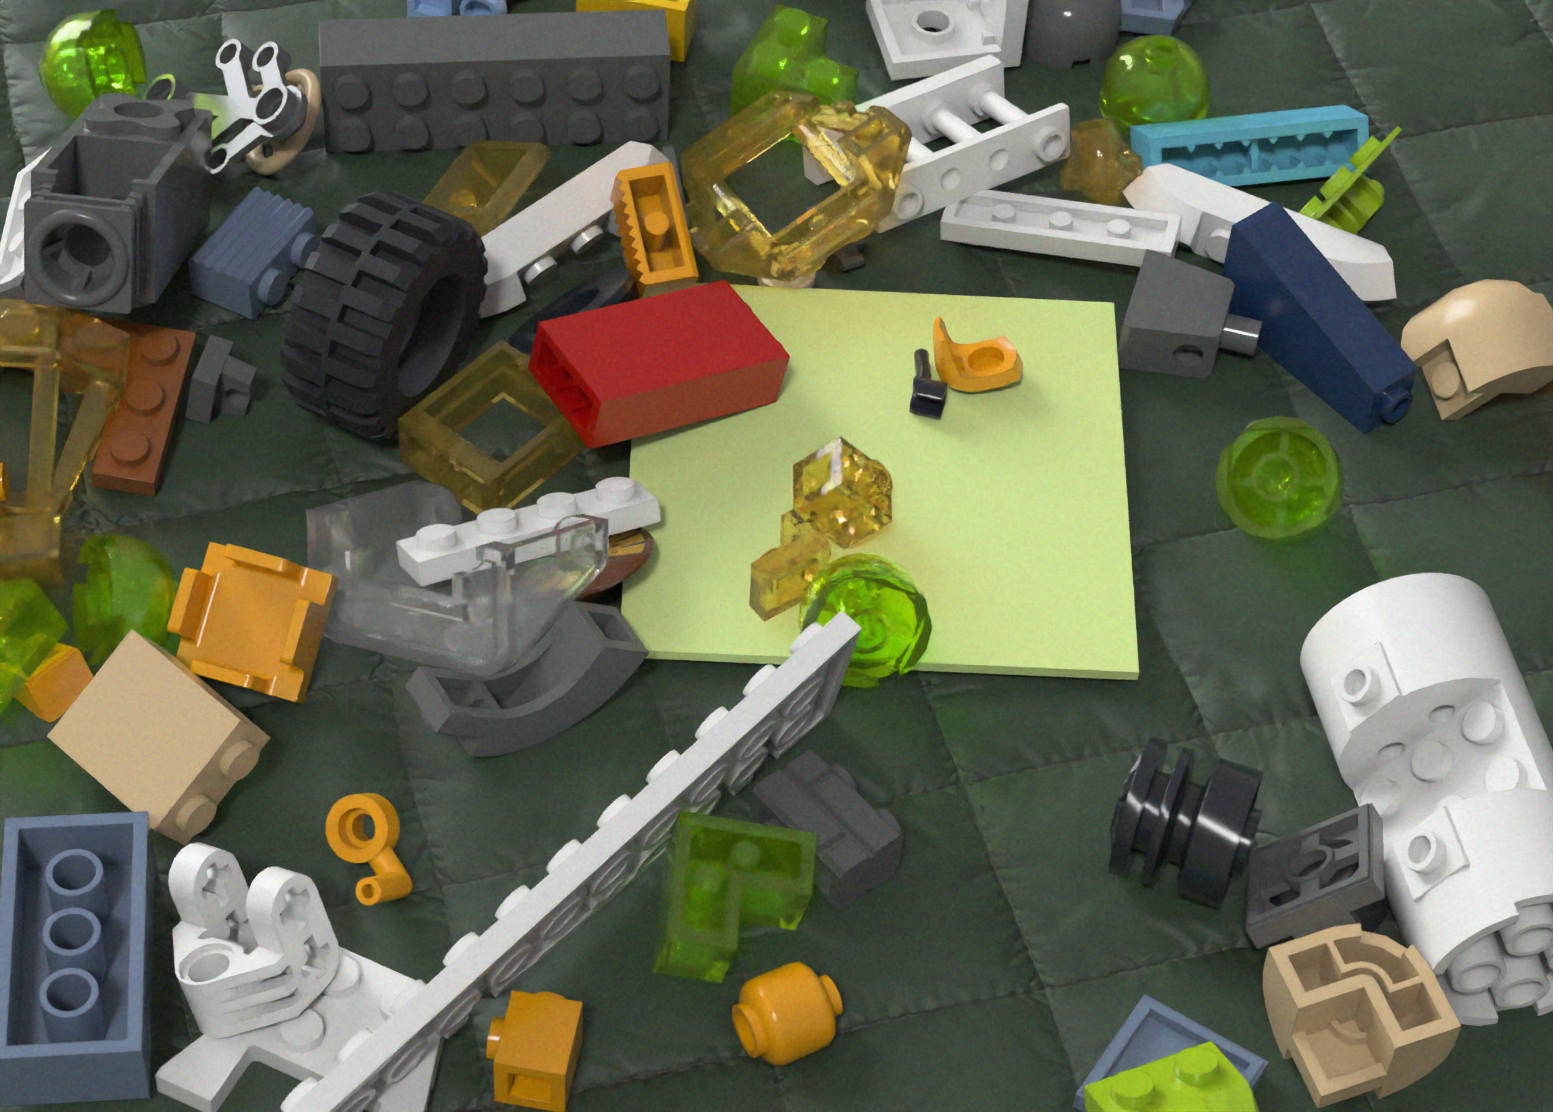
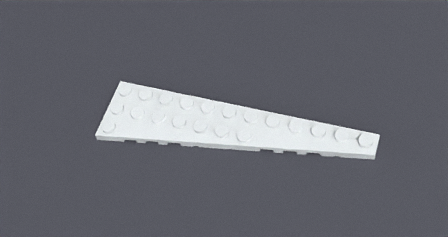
M843 610L824 627L818 622L808 626L792 644L789 651L792 656L777 669L772 664H767L759 670L744 688L743 695L745 698L731 711L722 706L710 714L696 731L695 738L697 741L682 755L676 750L667 753L649 772L646 778L649 784L633 799L626 794L617 798L598 819L597 826L600 828L583 844L574 839L561 848L546 868L550 873L532 890L526 885H522L512 892L495 913V917L498 919L497 922L480 937L474 932H470L461 938L443 959V964L446 968L427 985L421 979L410 984L392 1003L389 1011L393 1015L373 1033L368 1028H363L353 1035L335 1057L339 1064L319 1082L313 1077H309L301 1082L285 1098L280 1106V1110L282 1112H362L374 1097L376 1091L371 1085L380 1077L387 1084L399 1081L417 1065L418 1059L428 1047L429 1042L426 1038L436 1031L446 1039L452 1036L466 1024L468 1020L467 1015L480 1000L481 992L487 988L495 997H498L622 892L633 880L655 864L671 846L674 840L671 832L676 827L683 833L690 834L708 818L721 797L720 790L725 788L735 796L751 782L754 776L753 773L762 764L768 752L777 760L831 714L862 628Z

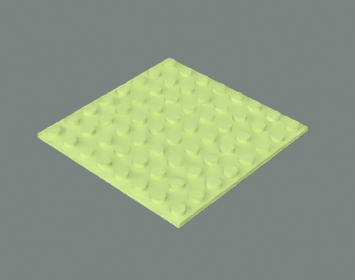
M696 283L695 286L704 285L708 283ZM730 284L742 300L750 306L753 313L775 339L783 345L790 358L775 403L631 439L629 478L634 479L658 498L661 522L641 527L647 530L653 537L654 551L650 559L638 571L623 580L621 614L649 651L645 659L782 665L792 656L789 652L792 644L808 626L818 622L824 627L843 610L862 628L847 668L1138 680L1139 659L1115 308L1113 302ZM936 318H942L949 337L954 343L971 344L1005 336L1014 345L1023 361L1020 380L1012 382L1007 386L981 392H965L952 389L948 385L941 418L909 411L913 393V379L916 375L914 352L916 350L925 349L928 351L931 379L941 381L936 370L933 349V324Z

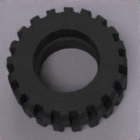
M385 190L359 197L357 203L349 204L339 213L337 223L330 224L322 234L320 246L316 252H311L304 266L306 271L300 285L296 284L291 297L293 306L290 316L285 318L282 332L286 336L285 345L280 348V362L285 368L281 373L284 385L294 402L301 409L375 441L398 439L404 437L407 432L417 429L422 424V418L425 415H431L437 408L439 398L443 392L450 389L456 378L454 374L460 362H464L470 349L468 344L472 333L477 330L481 317L479 309L481 302L485 300L487 285L484 283V276L488 273V260L484 255L486 248L472 224L396 191Z

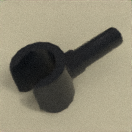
M918 349L914 352L916 375L913 379V393L909 411L941 418L945 406L948 383L931 379L929 353L925 349Z

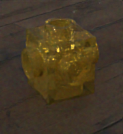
M843 437L836 438L793 465V513L803 519L813 531L822 533L843 550L878 532L882 527L892 522L891 492L893 483L891 474L878 460L870 459Z

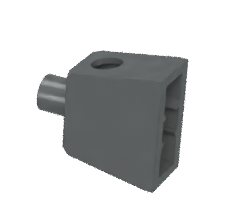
M1146 249L1122 325L1117 351L1118 367L1205 379L1212 375L1219 348L1254 356L1263 321L1229 313L1235 289L1231 279L1157 251Z

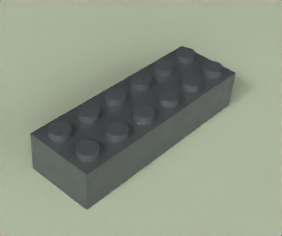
M665 9L319 20L320 75L326 153L668 141L671 54Z

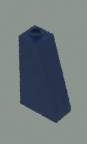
M1274 201L1232 225L1222 276L1231 279L1235 285L1229 313L1263 321L1257 346L1364 435L1386 421L1393 423L1399 420L1407 412L1413 401L1411 391L1418 367L1287 211Z

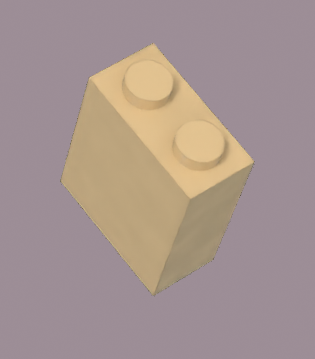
M133 629L130 630L47 735L51 741L131 811H148L150 827L154 831L183 845H187L194 835L203 831L211 823L216 814L217 805L237 780L244 778L251 772L259 759V752L271 738L164 647Z

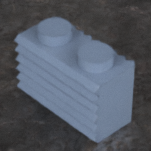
M259 186L255 187L188 259L192 295L249 319L257 320L258 314L263 313L265 305L273 306L279 302L285 292L287 283L289 284L291 276H295L298 269H305L304 266L311 252H316L319 247V238L316 236L315 215L310 207L304 209L299 202L293 204L289 198L283 200L279 194L273 196L269 190L263 192Z

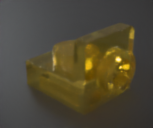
M794 509L781 515L779 548H773L765 552L758 560L751 563L749 606L764 622L827 589L828 565L831 557L829 542L818 527L810 526Z

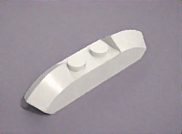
M629 141L481 237L486 248L484 255L488 260V273L484 276V283L487 285L485 300L481 302L479 309L480 318L504 312L524 302L526 297L521 281L525 279L528 285L537 283L556 268L558 264L554 259L571 248L576 254L584 252L603 237L604 232L602 229L622 237L617 234L619 225L615 223L617 214L612 211L614 203L610 201L615 177L620 170L670 162V160L653 145Z
M1169 163L1147 167L1123 191L1126 199L1134 209L1182 215L1181 235L1178 245L1222 264L1225 261L1232 225L1271 203ZM1284 208L1365 305L1383 303L1397 298L1393 261L1383 245Z

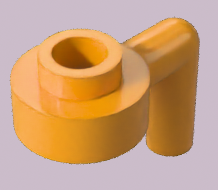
M375 793L353 794L341 798L332 806L326 820L327 840L336 855L351 863L368 862L376 876L361 879L356 885V897L364 905H374L405 898L410 894L413 887L411 877L393 851L400 832L397 812L386 798ZM367 815L372 817L375 824V835L372 839L363 831V820Z

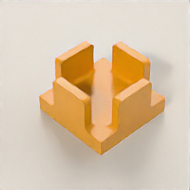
M209 542L201 571L187 567L184 569L168 622L167 631L181 637L176 658L197 676L303 704L339 577L306 568L290 560L228 543L224 546Z

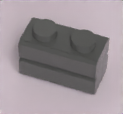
M809 749L787 763L783 771L778 769L756 783L752 790L749 823L836 910L843 911L862 898L868 889L872 891L889 880L899 869L903 836L898 821L886 808L877 807L874 809L858 794L854 779L843 766L839 764L830 766L815 751Z

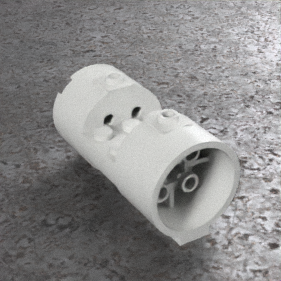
M1418 573L1392 578L1369 586L1337 604L1315 624L1303 644L1300 664L1344 782L1353 790L1358 806L1372 803L1383 820L1384 889L1406 948L1413 944L1430 965L1460 1024L1473 1026L1498 1023L1496 1011L1533 1005L1537 1016L1553 1011V749L1536 712L1533 700L1489 597L1479 585L1471 580L1452 574Z

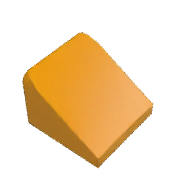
M41 639L0 669V686L38 718L50 723L66 713L94 676L79 648Z

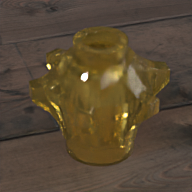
M1114 118L1091 119L1071 126L1072 141L1070 142V154L1067 163L1060 171L1061 189L1077 190L1084 196L1089 197V203L1109 206L1121 202L1124 199L1122 190L1127 187L1133 178L1143 175L1141 156L1130 150L1124 143L1120 132L1117 131Z

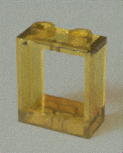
M502 339L398 419L400 461L477 515L495 508L511 509L587 447L528 371L531 355L521 353ZM505 398L545 425L546 428L500 464L457 433L500 399Z

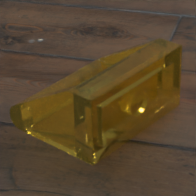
M476 140L463 149L422 203L466 220L472 224L481 238L502 224L551 159V151L546 145L539 142Z

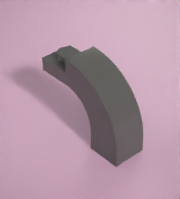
M572 601L547 634L530 650L513 661L490 670L478 672L419 666L405 686L421 709L420 715L423 721L432 730L446 736L455 735L469 757L498 756L539 744L586 718L625 684L647 657L649 651L617 607Z

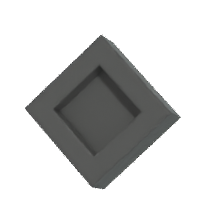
M210 334L191 379L185 418L209 425L214 412L245 417L252 400L253 392L250 390L258 368L231 356L233 341Z

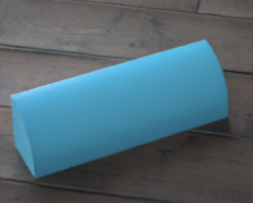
M1346 105L1130 126V136L1138 176L1149 166L1169 163L1231 187L1332 176L1342 165L1352 172L1355 167L1348 160L1369 139V120L1367 115ZM1369 166L1363 173L1369 172Z

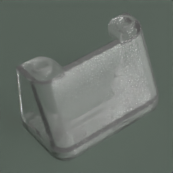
M413 480L306 510L308 568L339 577L323 633L326 638L334 642L444 669L458 670L460 673L477 677H490L514 667L560 618L568 605L575 601L598 577L608 560V519L586 514H574L558 521L553 531L512 544L493 541L477 546L476 560L481 561L477 567L453 573L451 579L420 586L399 565L396 541L414 537L419 529L429 525L448 524L455 526L463 524L461 508L455 496L447 488L437 484Z

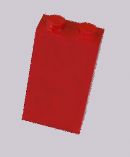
M721 280L541 321L538 323L528 371L587 447L593 449L775 403L790 355L726 280Z

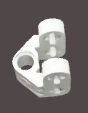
M200 842L191 843L181 849L172 863L168 880L170 894L182 920L172 929L175 973L200 1032L207 1037H230L298 1017L331 982L336 973L340 955L337 939L312 879L303 874L275 866L268 867L260 872L251 883L250 888H248L239 863L232 853Z

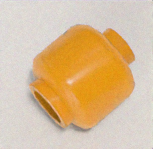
M792 962L743 983L739 993V1003L732 1007V1019L737 1035L751 1057L757 1058L762 1056L768 1063L774 1066H781L828 1047L836 1033L835 1016L842 1013L843 1006L839 992L829 976L822 975L818 977L806 964Z

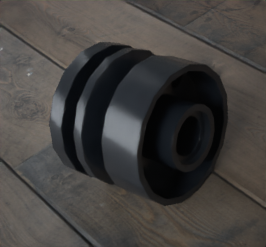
M1151 736L1142 755L1133 768L1128 771L1118 798L1110 827L1111 856L1108 873L1125 878L1137 850L1147 853L1141 876L1142 884L1151 886L1160 875L1168 859L1180 863L1177 895L1220 909L1233 874L1242 876L1262 813V810L1256 809L1254 806L1260 789L1263 771L1220 758L1203 785L1192 781L1194 749L1184 746L1172 774L1162 772L1168 741Z

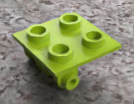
M1397 126L1382 142H1379L1372 135L1348 160L1355 169L1351 172L1342 165L1319 189L1326 199L1322 202L1314 196L1298 213L1357 235L1358 231L1366 225L1367 220L1384 203L1383 186L1375 180H1370L1363 172L1402 129Z

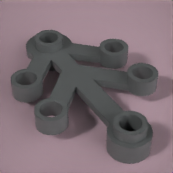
M230 39L225 42L215 58L216 66L223 71L228 96L191 92L187 85L172 74L166 73L158 76L149 84L142 98L146 100H187L194 104V109L212 110V119L215 120L212 121L213 149L211 153V176L222 184H229L239 177L245 165L244 156L266 139L280 141L297 133L306 120L308 106L305 93L296 86L287 85L285 75L292 63L290 53L277 43L270 41L263 44L254 54L249 47L238 39ZM251 67L261 75L264 90L257 98H254L248 76V71ZM244 123H252L229 143L219 144Z

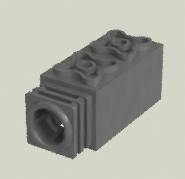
M124 93L102 94L99 98H94L31 171V196L24 203V299L27 303L129 314L133 308L144 307L149 303L155 304L210 224L212 110L194 109V104L187 100H146Z

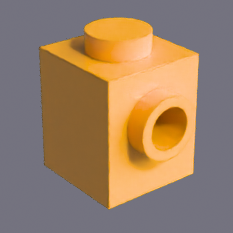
M512 990L506 1016L493 1017L487 1040L486 1058L494 1060L495 1102L554 1112L566 1111L582 1045L583 1002L568 1000L553 992H537L533 994Z

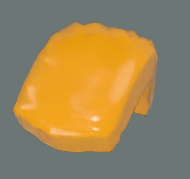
M942 318L935 319L933 324L934 360L941 382L948 383L952 389L965 392H981L1007 386L1012 382L1020 380L1023 361L1014 345L1005 336L971 344L954 343L949 337Z

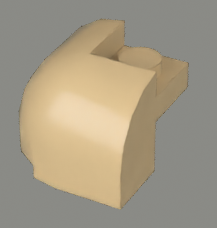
M1483 279L1453 289L1409 320L1403 328L1401 348L1417 367H1422L1441 419L1459 420L1500 393H1533L1553 380V309L1543 293H1534L1519 282Z
M1361 923L1331 927L1268 948L1263 968L1262 986L1266 1011L1273 1035L1283 1059L1293 1058L1317 1109L1374 1090L1378 1099L1402 1090L1429 1074L1446 1059L1454 1047L1461 1024L1430 965L1413 944L1405 948L1387 936L1361 931Z

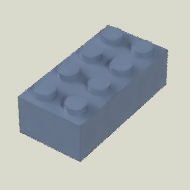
M148 811L5 818L0 893L1 1107L150 1098L156 860Z

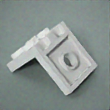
M866 0L865 9L891 80L934 76L989 54L1002 61L1003 68L1020 66L1029 0ZM934 27L937 32H929L923 28Z

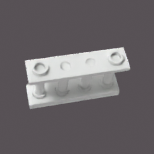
M991 54L801 127L805 177L814 184L820 185L849 173L868 187L871 196L873 229L878 233L971 197L973 194L984 189H991L1071 156L1069 106L1061 102L1028 115L1005 99L1003 62ZM990 117L1003 125L983 134L970 126ZM942 136H946L956 143L935 153L923 145ZM896 154L908 162L886 172L875 164Z

